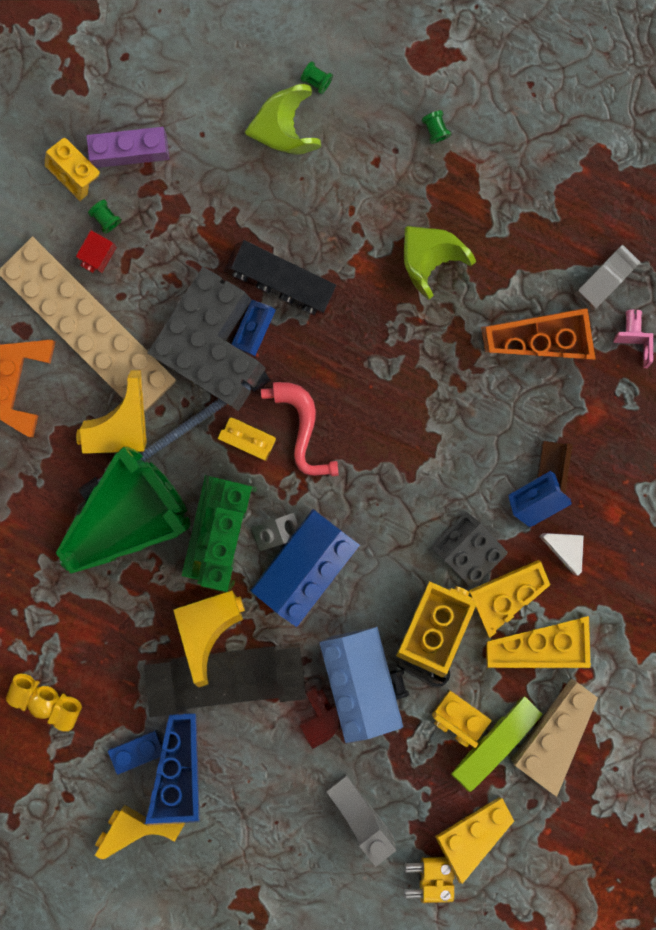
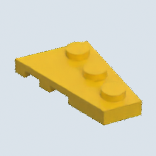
M498 797L435 836L459 883H464L514 822L503 798Z

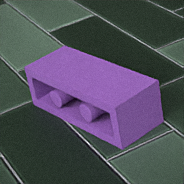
M164 127L87 135L89 161L96 168L170 160L167 134Z

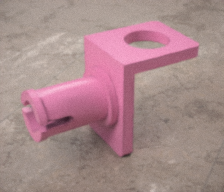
M634 309L627 310L625 312L626 332H618L614 337V343L643 344V368H648L653 363V333L641 332V310H636L635 314Z

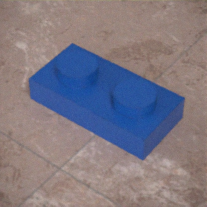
M252 300L232 345L243 352L256 356L276 309Z
M154 730L109 749L108 754L117 775L159 758L162 752V743L157 730Z

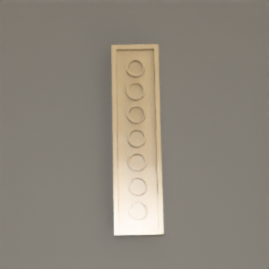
M33 236L0 268V276L123 399L127 392V378L130 370H141L144 413L177 381L154 357L148 354V351Z

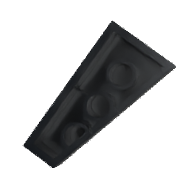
M246 240L235 245L224 269V272L232 275L233 278L244 283L253 284L256 289L269 294L271 292L279 296L278 299L287 304H298L302 306V311L313 316L316 313L325 312L336 287V284Z

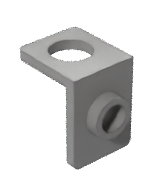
M290 513L254 526L252 531L259 550L263 551L287 543L299 526L294 513ZM286 521L292 525L293 532L291 535L285 530L284 525Z

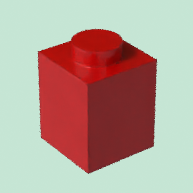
M91 230L78 251L76 258L81 261L80 266L91 273H94L95 270L103 273L117 247L110 240Z

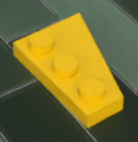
M537 560L469 590L471 597L474 598V602H477L476 609L488 637L491 638L498 628L505 622L508 623L515 613L523 606L532 602L550 586L541 561Z

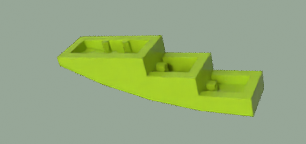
M525 696L521 697L508 714L501 717L486 736L481 737L477 747L471 749L451 775L468 792H472L512 751L543 714Z

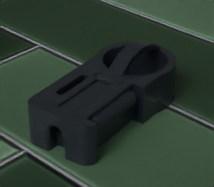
M401 658L397 663L398 668L420 679L432 688L444 686L450 678V670H448L445 678ZM428 675L443 683H433Z

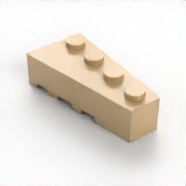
M572 678L511 759L517 768L556 797L598 697Z

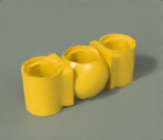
M20 673L14 676L6 696V701L10 706L21 708L22 711H25L28 707L34 717L39 719L49 718L47 723L53 724L60 731H70L73 729L82 708L81 703L77 699L67 697L65 694L59 697L55 689L49 686L38 687L40 682L35 681L27 674Z

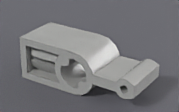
M621 245L574 295L593 311L641 262L624 245Z

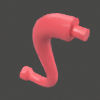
M273 382V388L261 389L262 399L274 398L275 403H288L297 409L299 429L294 449V459L298 469L302 473L312 476L327 474L332 477L339 476L337 461L314 466L309 465L305 460L306 449L316 418L314 400L309 392L301 386L289 382Z

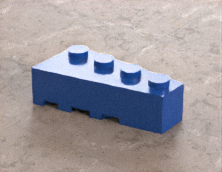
M196 714L169 715L146 817V825L200 822Z

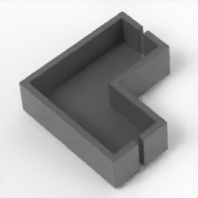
M202 267L148 351V354L237 411L240 410L251 393L241 385L243 380L254 388L266 369L259 361L226 341L252 299L240 288L228 281H224L217 274Z

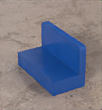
M551 471L508 495L513 515L528 527L536 525L572 504L571 499L560 490L557 477Z

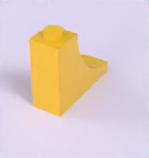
M130 370L127 378L126 395L113 411L97 419L85 420L81 428L77 429V444L82 446V453L119 452L123 447L144 452L147 438L141 370Z
M233 591L173 610L192 679L198 687L208 685L207 662L212 646L217 638L231 625L243 620L241 612L245 611L242 598L241 596L236 597Z

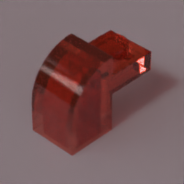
M315 685L306 690V695L316 714L300 722V728L312 749L331 739L339 726V716L335 703L327 707L326 704L329 703L326 694L323 689L318 691Z

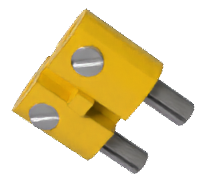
M422 857L420 863H405L404 870L406 873L420 872L421 875L420 889H405V898H420L422 903H447L454 901L453 879H455V874L446 857Z

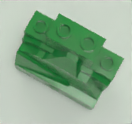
M205 475L181 576L198 580L197 584H200L202 587L228 592L234 586L235 581L231 580V575L235 563L233 559L242 521L246 516L251 492H256L257 487Z

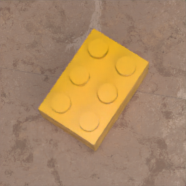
M429 581L396 656L444 677L448 673L477 602Z

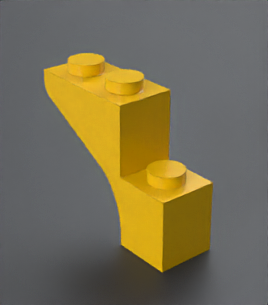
M124 805L121 811L116 809L108 821L112 826L107 834L105 832L101 833L95 844L99 849L94 856L99 859H106L146 835H161L175 842L185 823L146 825L145 816Z

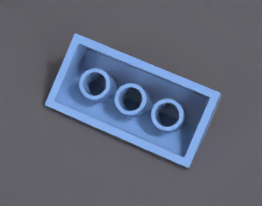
M378 627L331 636L319 642L345 743L371 739L403 728Z

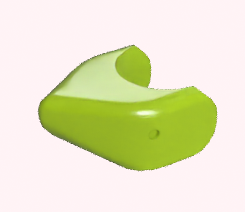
M298 84L273 94L262 105L245 130V134L272 149L293 155L305 154L321 148L320 139H300L295 133L293 118L295 110L299 107L301 101L312 95L311 86Z
M405 227L404 264L412 283L427 300L434 296L428 286V277L436 266L449 260L462 261L470 267L476 263L471 250L452 233L441 229Z

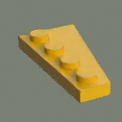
M589 616L486 642L487 668H591Z

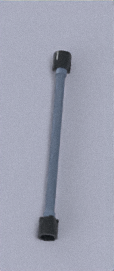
M264 371L254 388L244 380L241 385L249 391L253 390L255 392L271 380ZM220 399L212 402V405L209 404L204 410L196 413V416L193 415L188 421L177 426V429L174 428L169 434L161 437V440L158 439L153 445H150L147 449L145 448V451L141 453L143 455L141 460L146 461L151 455L153 456L154 453L156 454L162 448L168 446L170 442L172 443L173 440L178 439V436L181 437L186 431L188 432L189 429L191 430L197 426V423L200 424L205 418L207 419L208 416L213 415V412L216 413V411H219L221 407L227 404ZM95 477L78 488L86 502L101 478Z

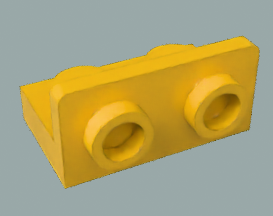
M62 138L46 151L44 166L79 201L84 199L88 195L89 184L99 177V170L66 138Z
M232 417L229 419L225 429L221 430L218 437L219 440L265 461L276 441L274 436Z
M450 689L432 713L433 718L436 720L434 724L444 732H447L448 729L457 735L455 739L465 747H468L470 744L476 748L478 739L492 721Z

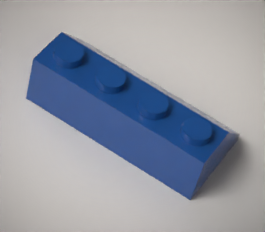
M312 509L250 591L277 614L297 627L360 545Z

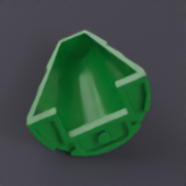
M123 447L115 454L100 482L94 487L80 515H76L56 552L60 558L61 566L66 571H69L70 574L115 561L117 557L141 551L148 546L176 538L190 527V519L184 516L187 508L177 490L152 462L148 463L141 460L143 455L129 447Z

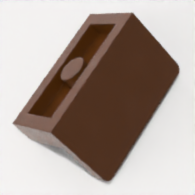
M542 441L537 478L549 471L553 472L557 477L560 490L564 494L566 492L572 444Z

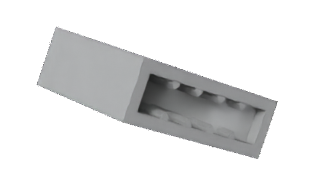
M347 774L326 790L354 832L360 848L375 867L396 851L393 833Z

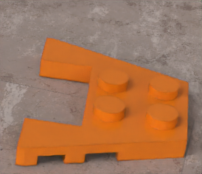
M53 340L0 345V420L32 438L34 437L38 415L13 410L24 359L27 358L51 364L55 341Z

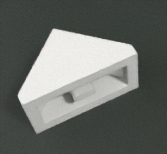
M542 533L539 536L574 575L578 576L582 572L584 536Z

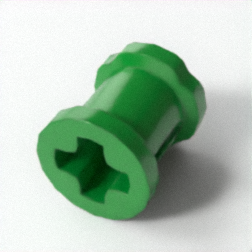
M311 61L304 69L300 81L302 83H309L318 89V93L322 95L329 87L334 75L320 70Z
M442 110L432 112L422 118V123L426 124L431 137L429 139L430 144L439 143L452 135L451 131L447 130Z
M105 199L92 206L88 211V215L94 217L101 225L102 232L107 234L114 230L121 223L122 219L113 214L108 208V203Z

